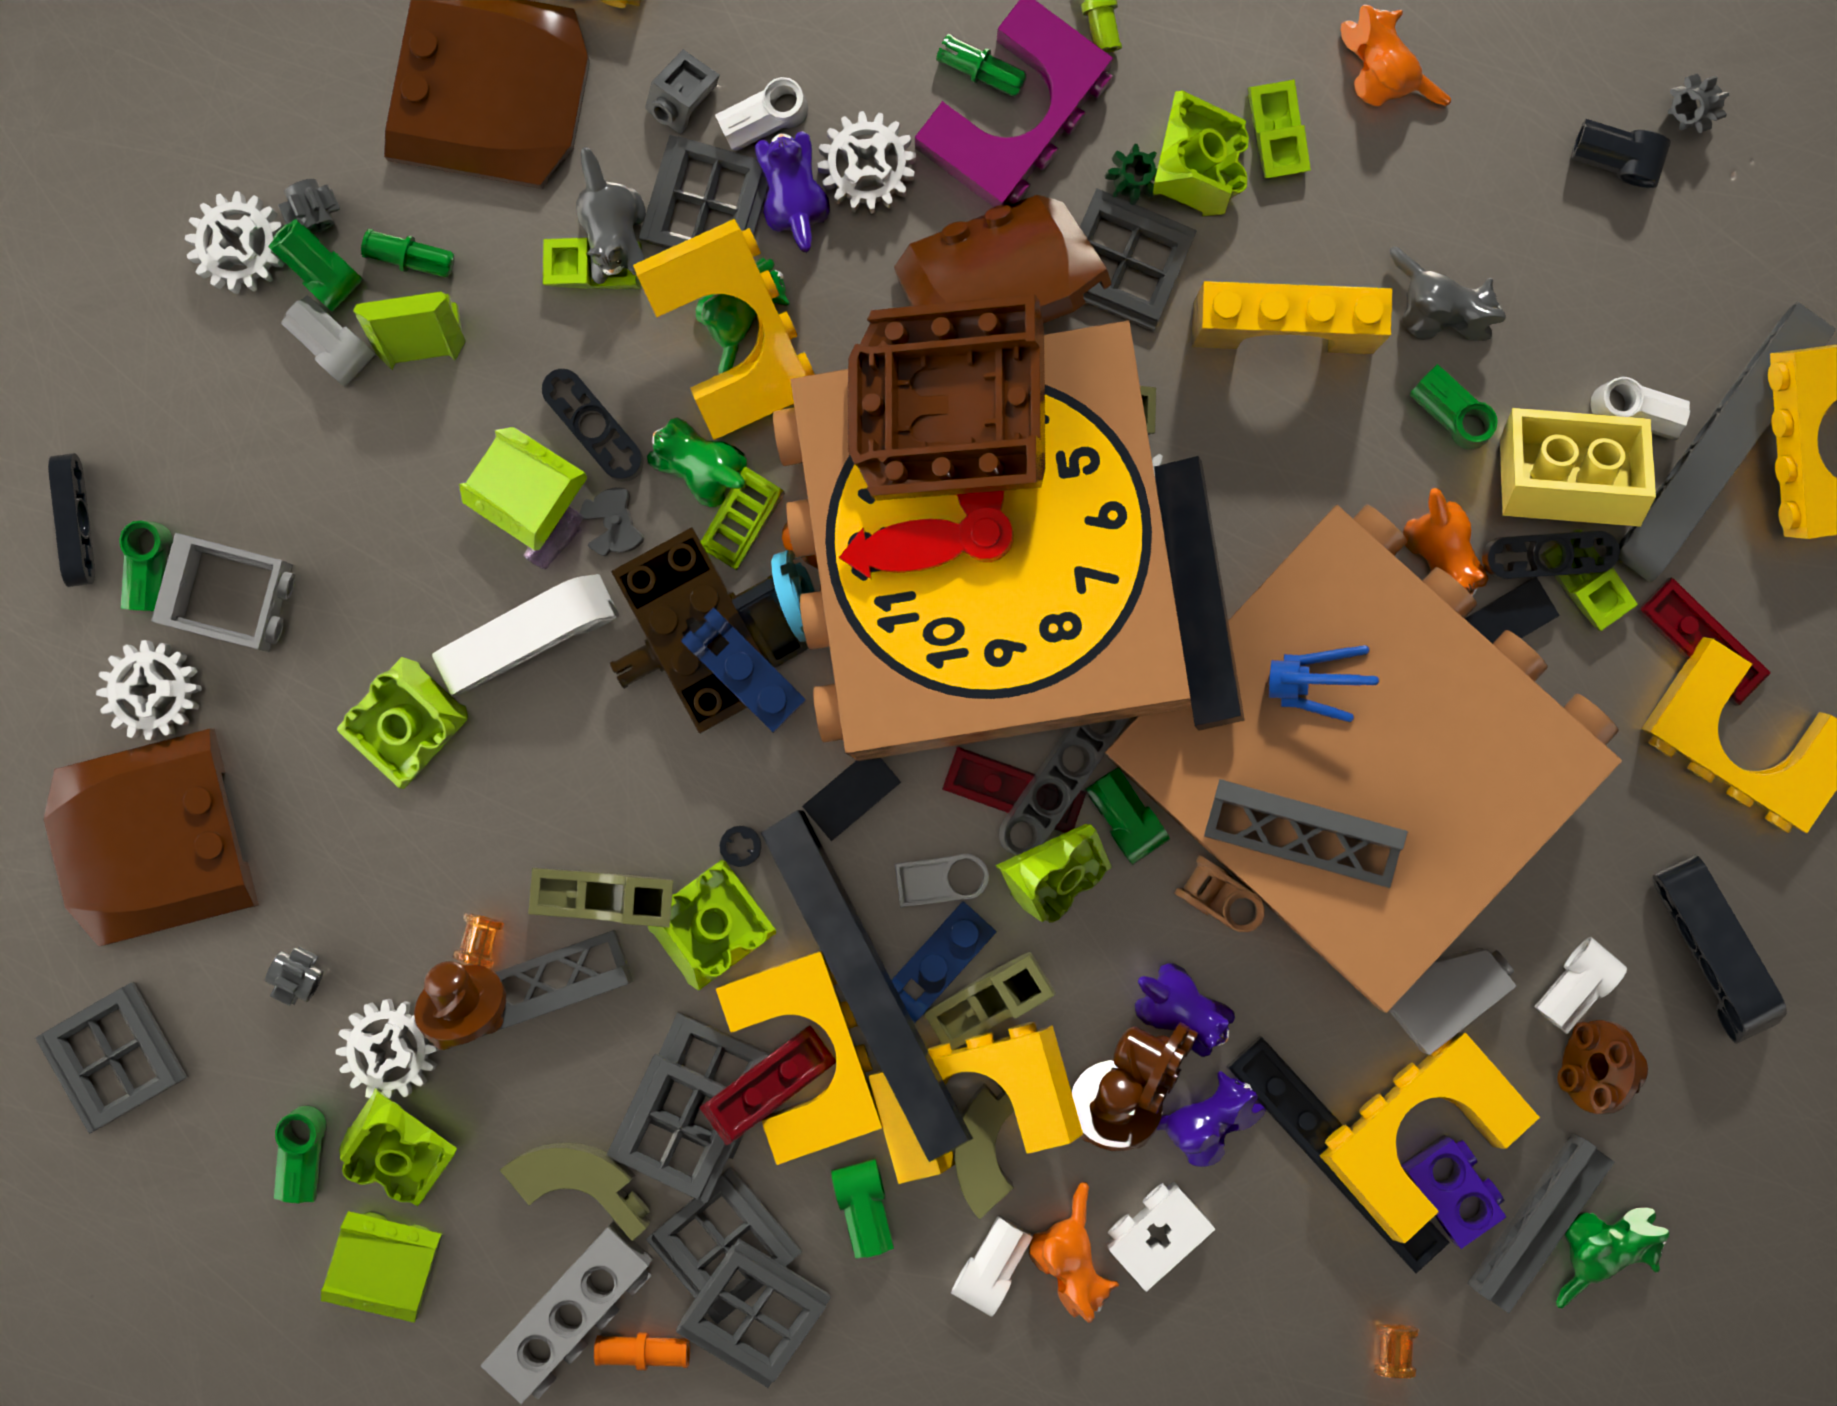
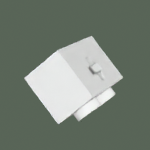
M1172 1182L1168 1187L1163 1183L1158 1185L1143 1199L1142 1202L1146 1206L1133 1219L1129 1214L1125 1215L1108 1231V1234L1112 1237L1106 1242L1109 1251L1146 1292L1216 1230L1212 1223L1175 1182ZM1153 1223L1159 1228L1167 1223L1163 1229L1167 1237L1161 1242L1155 1237L1147 1241L1151 1236L1148 1227Z

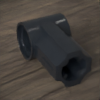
M1585 119L1576 137L1571 159L1618 173V178L1627 184L1641 188H1655L1658 186L1671 141L1669 138L1648 130L1628 132Z

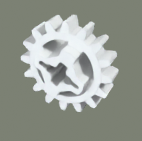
M861 111L858 115V123L852 124L844 116L841 118L843 127L841 132L832 128L827 130L828 138L832 144H820L819 153L828 158V160L817 163L819 173L830 174L822 181L825 191L837 188L834 201L840 204L846 198L850 199L851 211L855 213L861 203L867 204L870 214L875 213L876 202L882 201L888 209L892 208L891 195L896 193L898 196L905 197L907 189L902 181H914L915 171L906 166L916 163V153L904 151L911 145L910 135L898 138L900 123L895 121L888 127L884 126L882 113L876 115L874 122H867L864 111ZM860 135H874L870 139L857 140L855 138ZM891 148L894 149L898 159L896 172L885 162ZM839 153L849 163V167L845 170L842 178L836 167ZM871 156H874V169L868 165L862 170L859 168L858 158L861 157L868 160ZM877 185L879 189L872 191L860 190L864 186Z
M239 191L234 192L232 202H228L223 195L217 194L216 207L211 208L209 205L202 203L200 207L205 214L202 219L190 217L189 222L197 228L196 234L185 235V241L196 247V249L186 254L187 258L193 263H201L195 272L203 279L211 276L210 284L219 290L227 281L228 289L233 293L239 294L241 283H245L250 290L256 291L257 278L262 277L266 281L271 282L273 277L268 271L271 266L283 268L284 263L268 247L275 234L284 225L281 222H272L276 218L277 213L270 206L262 209L263 201L255 195L246 204L245 196ZM236 214L244 215L240 220H230L226 218L228 216ZM213 230L212 244L209 246V238ZM228 230L233 235L239 237L240 242L243 244L242 247L247 252L246 255L234 248L231 242L232 239L227 234ZM265 238L264 250L260 256L261 241ZM234 265L247 266L246 269L240 271L223 270L225 268L229 270Z
M147 640L141 641L140 652L132 645L127 644L123 646L125 658L122 659L111 655L108 660L114 669L112 672L99 673L100 678L108 681L107 688L96 691L97 696L106 697L109 702L100 709L101 713L116 715L111 724L114 729L121 730L128 725L127 737L138 739L143 731L146 740H157L159 729L165 736L171 737L175 735L173 723L176 722L187 726L190 721L184 712L186 709L198 710L199 704L190 700L191 693L202 691L200 685L191 684L189 680L198 672L196 667H183L182 664L185 662L187 655L183 652H176L170 656L171 645L166 643H160L156 651L153 642ZM159 662L171 670L176 680L171 681L163 674L162 665H159ZM133 667V668H134V672H133V673L131 674V676L123 683V680H124L126 674H127L128 671ZM150 684L156 685V693L150 694L148 697L143 696V688L149 687ZM176 698L175 703L170 709V711L167 714H165L164 709L173 699ZM123 701H128L135 707L136 716H139V719L129 713Z
M392 999L382 1000L380 1011H378L373 1002L364 1005L366 1017L358 1013L351 1014L348 1018L354 1028L340 1030L338 1034L348 1041L347 1046L336 1049L337 1055L347 1056L348 1063L344 1064L339 1070L341 1073L350 1071L354 1073L355 1077L349 1085L352 1088L358 1087L363 1083L367 1085L365 1096L367 1098L372 1096L375 1088L382 1090V1093L391 1100L394 1098L395 1089H398L399 1093L406 1097L412 1094L410 1082L420 1087L427 1083L422 1070L432 1071L436 1069L437 1064L433 1060L428 1059L430 1053L440 1049H437L433 1043H429L428 1039L423 1036L416 1024L415 1016L409 1014L410 1003L407 1001L401 1003L397 1010H394ZM380 1019H389L382 1032L366 1031V1028L373 1022ZM408 1029L415 1037L417 1048L412 1047L407 1036ZM391 1039V1049L396 1051L397 1055L384 1059L385 1050L379 1048V1044ZM359 1051L363 1052L369 1064L368 1070L360 1059ZM399 1066L411 1069L400 1079L387 1080L388 1076L392 1073L393 1067Z

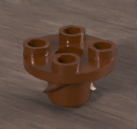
M456 961L441 962L430 969L425 977L424 989L417 999L414 1010L416 1024L423 1036L440 1050H447L453 1046L469 1043L484 1034H492L502 1026L504 1021L502 1013L506 1005L505 987L498 975L487 967L481 965H462Z
M1603 1020L1580 1022L1574 1027L1572 1036L1566 1045L1562 1067L1557 1076L1558 1084L1563 1091L1568 1092L1574 1103L1581 1109L1594 1114H1612L1623 1109L1632 1100L1635 1093H1639L1648 1076V1064L1644 1055L1639 1051L1638 1045L1631 1033L1620 1024Z
M1182 1022L1178 1024L1171 1037L1164 1035L1155 1037L1135 1026L1130 1027L1124 1032L1116 1045L1113 1062L1116 1067L1133 1074L1136 1082L1143 1085L1144 1090L1138 1103L1139 1107L1155 1114L1158 1113L1167 1093H1171L1180 1076L1182 1069L1179 1067L1184 1057H1187L1199 1034L1198 1032L1190 1029L1189 1026Z
M1113 1061L1101 1062L1088 1068L1079 1076L1072 1090V1096L1083 1131V1135L1080 1138L1085 1142L1109 1151H1127L1145 1146L1159 1126L1163 1104L1157 1114L1139 1107L1138 1103L1144 1090L1143 1085L1136 1082L1133 1074L1116 1067Z

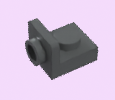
M682 49L652 81L645 108L658 122L668 125L678 133H682L687 128L693 110L717 86L720 75Z

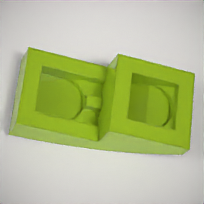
M1295 79L1248 87L1253 126L1264 178L1311 171L1305 125H1301Z
M588 238L543 239V285L586 289H641L638 277L626 268H623L618 274L609 275L604 283L598 284L592 281L591 259L587 254L590 250ZM637 241V243H638V245H639V247H640V249H641V251H642V244Z
M1576 529L1573 532H1582L1583 530ZM1575 539L1570 540L1572 546L1574 544ZM1556 543L1539 556L1548 568H1553L1560 563L1562 550ZM1594 547L1574 548V557H1593L1595 564H1598L1597 560L1600 555ZM1574 560L1572 563V567H1576ZM1613 567L1608 571L1599 573L1554 576L1571 600L1598 631H1602L1638 605Z

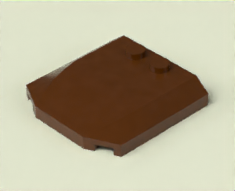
M410 0L385 127L384 157L386 160L544 189L549 182L548 178L561 161L567 159L574 149L589 71L590 59L575 9L530 0Z
M1034 195L1021 200L1016 205L992 207L985 215L967 222L958 221L951 223L939 233L910 243L894 266L899 284L911 306L1035 294L1040 302L1043 324L1070 314L1086 304L1083 294L1098 283L1101 284L1104 290L1112 285L1106 266L1065 204L1041 195Z
M1030 294L871 310L867 318L870 324L860 344L854 345L848 358V452L867 483L870 495L878 501L1041 488L1046 469L1044 326L1040 302L1036 295Z
M209 728L54 769L43 818L65 908L98 947L259 906L248 861H243L221 775L226 772L215 729Z

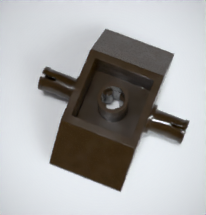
M693 527L612 570V575L647 637L644 640L646 645L616 661L610 662L613 672L617 675L633 666L629 671L616 677L623 689L657 669H660L661 672L665 671L699 734L747 709L748 707L681 642V639L691 630L690 625L693 622L697 621L703 625L707 621L704 616L714 607L763 656L731 600L770 579L772 575L737 595L734 592L730 593ZM719 634L707 647L717 656L729 642Z

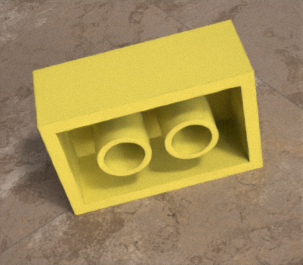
M1512 408L1500 437L1503 516L1641 527L1656 498L1651 419Z

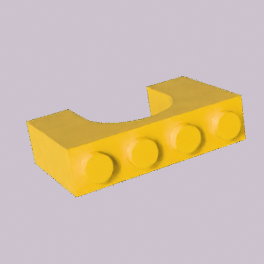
M735 219L633 265L656 317L711 294L735 296L749 304L757 314L759 325L758 337L748 357L736 367L690 387L713 440L766 417L774 411L794 404L790 379L815 375L805 352L796 355L790 340L798 337L787 311L778 314L772 299L779 296V292L769 270L760 273L753 257L761 254L750 228L741 231Z
M1204 281L1193 302L1192 347L1237 349L1244 339L1264 335H1304L1328 339L1327 353L1374 354L1391 336L1392 288Z
M1837 345L1770 353L1771 365L1768 369V382L1773 390L1774 401L1771 425L1777 440L1778 458L1775 462V473L1780 482L1781 505L1778 516L1783 527L1784 537L1811 539L1837 535V478L1825 467L1818 450V430L1821 420L1828 408L1837 400Z
M1703 637L1695 648L1696 650L1682 667L1641 728L1652 735L1648 744L1670 758L1673 757L1675 752L1691 761L1687 767L1688 770L1709 783L1715 777L1730 786L1726 792L1728 796L1747 808H1750L1754 802L1769 811L1764 819L1789 834L1794 827L1808 833L1837 790V718L1830 714L1819 712L1791 754L1774 767L1759 771L1743 770L1728 758L1720 744L1718 723L1724 705L1752 663L1715 639Z
M821 950L716 988L730 1032L777 1016L799 1015L811 1019L820 1025L829 1035L834 1045L836 1071L828 1087L813 1099L771 1113L761 1121L776 1165L882 1128L873 1091L866 1072L873 1070L865 1044L858 1046L855 1044L850 1029L858 1026L857 1021L847 1001H840L835 986L838 983Z
M1035 1021L1009 1028L1010 1036L994 1040L993 1033L990 1032L966 1039L967 1047L952 1050L950 1043L927 1049L945 1085L956 1073L976 1072L990 1077L1006 1091L1012 1102L1027 1154L1070 1144L1083 1135L1053 1025L1037 1029ZM882 1069L869 1075V1081L898 1184L939 1175L954 1166L955 1160L952 1151L935 1161H928Z
M1457 1033L1431 1055H1428L1419 1065L1416 1066L1414 1063H1411L1404 1067L1392 1080L1396 1086L1384 1097L1381 1094H1377L1369 1099L1359 1110L1362 1117L1350 1128L1345 1124L1334 1131L1325 1141L1328 1148L1319 1155L1394 1241L1406 1243L1439 1212L1404 1172L1398 1160L1396 1135L1402 1119L1411 1108L1430 1098L1444 1099L1455 1105L1492 1147L1507 1149L1540 1118L1466 1033Z

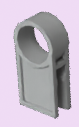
M960 854L957 856L895 864L900 908L962 899L970 900L984 892L989 879L986 865L980 858L972 854ZM961 859H969L976 862L984 873L980 887L971 894H961L955 891L948 881V874L952 865Z

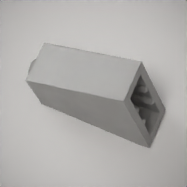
M1476 948L1439 957L1389 1011L1423 1053L1431 1055L1517 987L1509 977L1514 970L1497 950L1491 954L1488 949Z

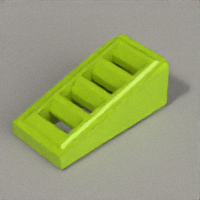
M744 467L740 473L745 480V486L741 489H730L701 540L707 553L736 571L785 495L783 489L747 467ZM747 486L767 497L764 505L744 494ZM737 502L758 513L755 521L734 509ZM728 517L749 530L745 537L724 525ZM718 533L740 545L736 553L714 540Z

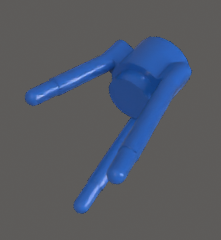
M1363 645L1304 655L1284 654V661L1271 660L1269 698H1281V707L1300 708L1327 717L1352 722L1354 720L1352 713L1301 698L1299 695H1308L1309 684L1377 685L1379 678L1377 676L1310 673V667L1302 665L1366 655L1369 653V647Z

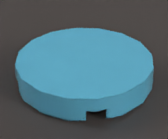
M787 550L773 555L771 560L775 590L787 623L798 640L805 642L800 610V595L815 592L805 566L801 562L794 564L793 560L797 558L793 551Z

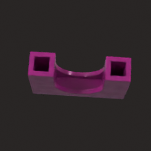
M1019 0L998 27L997 42L1033 68L1044 80L1050 95V108L1040 124L1020 136L998 137L982 131L942 101L915 136L916 150L993 207L1008 205L1009 203L1016 205L1017 202L1023 199L1031 186L1026 181L1036 167L1043 171L1048 166L1059 149L1054 143L1063 131L1070 135L1077 128L1086 114L1081 109L1091 95L1098 99L1113 79V76L1108 73L1111 69L1113 57L1036 0Z

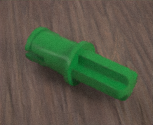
M951 34L946 35L942 44L958 54L954 55L939 48L936 61L945 63L971 76V82L977 83L980 80L1011 96H1017L1026 81L1027 74L1025 71L992 56L991 50L988 48L982 51L953 37Z
M369 228L362 240L361 255L363 258H372L398 265L399 269L403 272L408 271L410 268L445 278L449 276L454 266V254L451 251L415 242V238L410 235L403 239Z

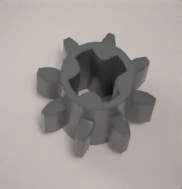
M1697 73L1685 77V86H1679L1670 90L1674 99L1668 114H1674L1676 119L1680 121V130L1690 128L1695 124L1697 131L1701 133L1712 129L1711 120L1717 121L1727 116L1722 108L1725 99L1729 96V92H1723L1716 85L1718 77L1713 76L1701 82V78ZM1697 99H1699L1700 104H1701V107H1698V106H1697V104H1696V100H1697Z
M305 179L285 189L284 193L288 201L278 206L286 224L296 219L313 234L322 232L334 224L331 213L340 210L333 190L329 189L328 185L319 187L316 179Z
M294 947L291 955L280 951L271 963L265 977V982L275 986L270 997L288 1006L291 1004L295 1005L298 998L308 1002L316 992L324 973L322 970L314 967L318 956L301 947H298V949Z

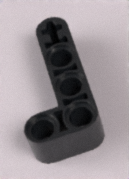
M1694 855L1654 874L1653 882L1661 900L1720 1001L1716 1011L1729 1038L1735 1044H1738L1779 1024L1787 1014L1784 999L1702 859Z

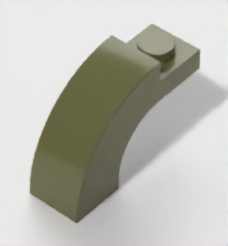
M532 868L528 914L595 919L630 925L670 927L673 880L603 872Z
M1028 952L968 984L964 989L927 1010L924 1015L941 1043H950L951 1049L954 1050L965 1044L966 1039L980 1035L1008 1018H1018L1055 996L1056 992L1032 953Z
M984 1083L969 1100L963 1111L962 1118L973 1139L955 1149V1166L961 1191L971 1210L979 1220L1014 1189L1013 1182L1001 1169L995 1154L999 1130L1005 1120L1014 1112L1009 1096L999 1084L998 1086L1002 1092L998 1096Z
M563 1142L547 1144L522 1153L500 1169V1172L529 1206L548 1192L558 1189H575L595 1198L631 1241L646 1230L651 1223L646 1217L650 1211L644 1201L634 1191L627 1194L623 1189L633 1179L635 1174L626 1165L607 1156V1152L596 1147Z

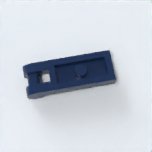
M713 607L704 616L707 621L695 633L690 630L681 639V642L774 733L806 699ZM721 634L729 644L716 656L707 646Z
M964 901L955 908L891 979L914 1024L997 933L989 923ZM911 979L925 990L917 1000L913 999L903 990L904 986Z

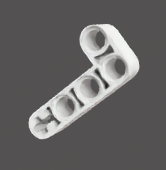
M600 574L580 576L545 591L434 652L432 657L451 697H454L484 684L573 635L587 633L610 623L619 617V613Z

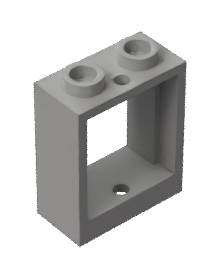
M175 533L151 622L269 652L271 643L276 644L281 636L283 618L279 617L283 599L288 600L294 588L295 574L291 573L293 564ZM202 553L272 571L254 636L185 619Z

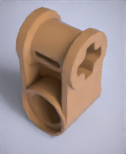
M1199 855L1196 859L1198 866L1184 887H1177L1174 894L1203 914L1212 916L1234 931L1250 932L1255 930L1262 923L1265 916V907L1262 900L1256 894L1236 882L1226 871ZM1209 876L1210 880L1208 881L1200 895H1198L1197 893ZM1239 898L1248 899L1255 909L1253 919L1245 925L1235 923L1230 915L1232 903Z

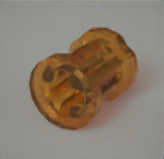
M464 912L463 920L466 922L460 948L454 950L452 957L466 963L492 968L494 960L491 958L496 935L498 930L503 929L505 923L494 918ZM482 930L479 946L475 949L479 931Z
M1402 1324L1376 1325V1333L1380 1335L1379 1363L1374 1365V1373L1390 1378H1415L1417 1369L1412 1366L1413 1339L1418 1337L1419 1329Z

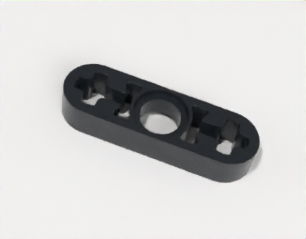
M556 369L550 372L542 383V395L548 405L612 479L625 482L637 477L644 464L643 454L638 446L576 373L569 369ZM560 380L564 384H569L571 381L575 383L570 390L580 404L583 403L586 397L591 400L590 403L580 406L574 412L571 419H568L566 416L567 413L574 411L569 403L562 397L557 400L553 399V396L557 393L554 385ZM589 413L601 414L606 422L604 432L595 438L584 436L580 430L581 420ZM615 431L620 434V437L612 441L623 453L629 450L633 452L629 458L632 466L626 471L622 467H617L614 470L611 468L615 459L605 446L600 454L595 451L596 447L606 444Z
M76 453L51 456L48 462V473L61 576L67 587L93 584L95 580V564L83 467Z
M1605 531L1507 536L1495 538L1487 543L1482 553V563L1490 575L1506 579L1599 573L1608 571L1617 563L1620 548L1615 537ZM1571 539H1575L1573 546L1570 541ZM1594 539H1596L1598 546H1605L1606 554L1598 557V564H1595L1593 557H1574V548L1593 547ZM1549 541L1557 543L1562 550V559L1553 568L1545 567L1539 559L1540 548ZM1525 542H1530L1528 550L1525 546ZM1503 545H1506L1508 552H1527L1528 561H1511L1507 565V570L1504 571V565L1495 562V554L1502 553ZM1573 560L1575 561L1576 567H1572ZM1528 562L1531 567V570H1526Z

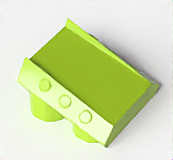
M1183 90L1176 91L1155 177L1153 195H1165L1203 212L1202 216L1225 214L1229 199L1247 188V173L1241 163L1238 162L1239 154L1248 148L1249 136L1245 129L1246 120Z
M442 291L356 304L353 310L376 355L391 370H393L396 363L448 355L455 361L466 342L462 333L458 304L451 302L449 294H445Z
M514 427L495 430V440L467 482L459 484L462 503L533 550H540L587 480L586 473Z
M401 657L390 670L378 675L370 684V692L358 705L349 710L344 717V721L337 727V731L398 788L405 789L468 720L466 705L459 704L420 667L419 662Z
M1091 824L1079 826L995 865L1001 871L1011 891L1010 895L1018 904L1041 922L1046 920L1049 923L1058 921L1069 911L1075 896L1092 889L1101 881L1105 873L1112 868L1099 835Z
M724 860L719 861L679 892L672 895L670 927L647 926L648 930L654 934L682 972L687 983L698 991L776 934V929Z
M375 1088L372 1096L351 1127H348L340 1145L339 1153L340 1160L344 1162L342 1172L346 1179L360 1185L376 1181L384 1186L385 1193L390 1198L399 1202H411L418 1207L453 1158L457 1148Z
M348 1211L340 1227L331 1263L321 1289V1301L415 1323L442 1234L429 1231L428 1228L415 1224L408 1226L391 1222L384 1215L373 1211L363 1214Z

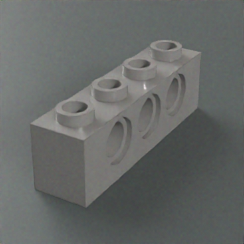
M612 1221L486 1358L481 1367L520 1404L530 1394L539 1399L557 1379L551 1373L552 1370L562 1360L570 1365L588 1345L583 1339L586 1333L594 1325L602 1330L619 1312L620 1309L614 1303L625 1291L633 1296L651 1277V1274L645 1269L653 1258L634 1240L631 1241L625 1232ZM596 1270L609 1272L614 1279V1288L610 1291L596 1289L591 1282L592 1272ZM566 1304L576 1306L582 1313V1323L575 1326L566 1324L560 1317V1307ZM532 1339L545 1341L550 1347V1357L544 1360L533 1357L528 1349L529 1341Z

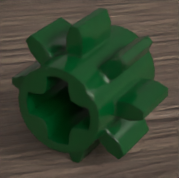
M1138 144L1132 146L1127 156L1117 150L1111 159L1118 168L1108 169L1105 174V179L1114 180L1116 189L1112 196L1115 198L1122 194L1130 197L1131 205L1136 204L1142 192L1152 198L1154 196V184L1151 181H1155L1158 169L1153 160L1157 153L1153 151L1148 155L1140 152ZM1130 167L1135 169L1137 176H1143L1139 182L1134 181L1132 173H1126Z

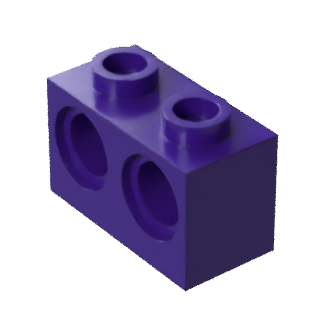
M1444 1134L1401 1164V1167L1439 1211L1435 1218L1450 1240L1462 1249L1506 1218V1215L1499 1206L1505 1200L1489 1178L1484 1181L1479 1178L1472 1167L1478 1161L1467 1144L1462 1139L1455 1143L1453 1139ZM1442 1158H1451L1454 1166L1451 1176L1443 1181L1435 1180L1433 1176L1435 1163ZM1471 1196L1478 1197L1480 1209L1477 1215L1470 1219H1462L1459 1209L1463 1200Z

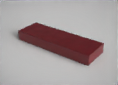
M1672 577L1668 578L1637 610L1687 660L1693 655L1701 639L1706 637L1715 639L1752 663L1729 698L1735 706L1741 705L1771 674L1756 657Z
M957 746L942 790L1009 813L1035 774ZM1046 783L1038 789L1036 800L1041 808L1049 810L1057 804L1059 794L1053 785ZM1079 791L1054 830L1066 833L1075 828L1087 792Z
M809 1025L699 1108L727 1146L832 1067L836 1060L811 1025Z

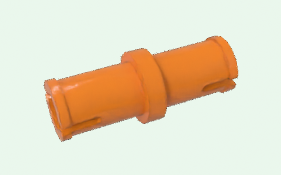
M639 1332L637 1337L597 1335L595 1339L594 1363L596 1366L630 1365L635 1366L636 1370L646 1371L648 1366L688 1368L690 1363L691 1344L690 1340L685 1337L653 1338L649 1337V1333Z

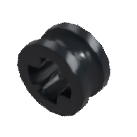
M734 826L728 829L721 837L719 844L723 859L736 867L748 866L755 862L760 856L762 849L758 833L746 826ZM737 833H741L743 839L751 838L754 848L753 850H747L751 855L746 859L741 860L738 853L730 854L728 850V843H734L731 837Z

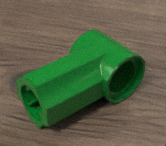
M294 219L275 234L268 247L304 280L302 284L333 312L364 279L335 251L331 253L319 242L320 240L312 232Z
M1438 364L1427 373L1409 394L1451 433L1455 443L1464 449L1473 450L1482 447L1497 429V415L1492 407L1475 399ZM1470 415L1479 417L1484 422L1485 433L1480 436L1468 434L1463 428V418Z
M142 520L133 521L124 527L119 538L120 548L124 553L121 609L154 611L173 537L169 529L163 524ZM148 529L152 532L155 543L153 549L145 554L139 548L138 541L142 532Z
M1119 767L1085 788L1090 799L1112 830L1109 831L1131 865H1134L1171 840L1157 816L1149 806L1145 807Z
M300 1106L284 1116L276 1126L275 1140L278 1144L274 1199L297 1204L314 1202L317 1199L321 1140L325 1136L327 1125L324 1115L315 1107ZM293 1120H300L308 1125L310 1129L309 1140H301L294 1135L292 1131Z
M873 1159L831 1170L836 1199L840 1211L844 1210L847 1229L855 1258H868L894 1249L883 1200L886 1198L877 1160Z

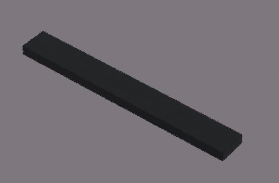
M804 810L795 811L761 832V835L929 1162L935 1161L972 1140L973 1137Z

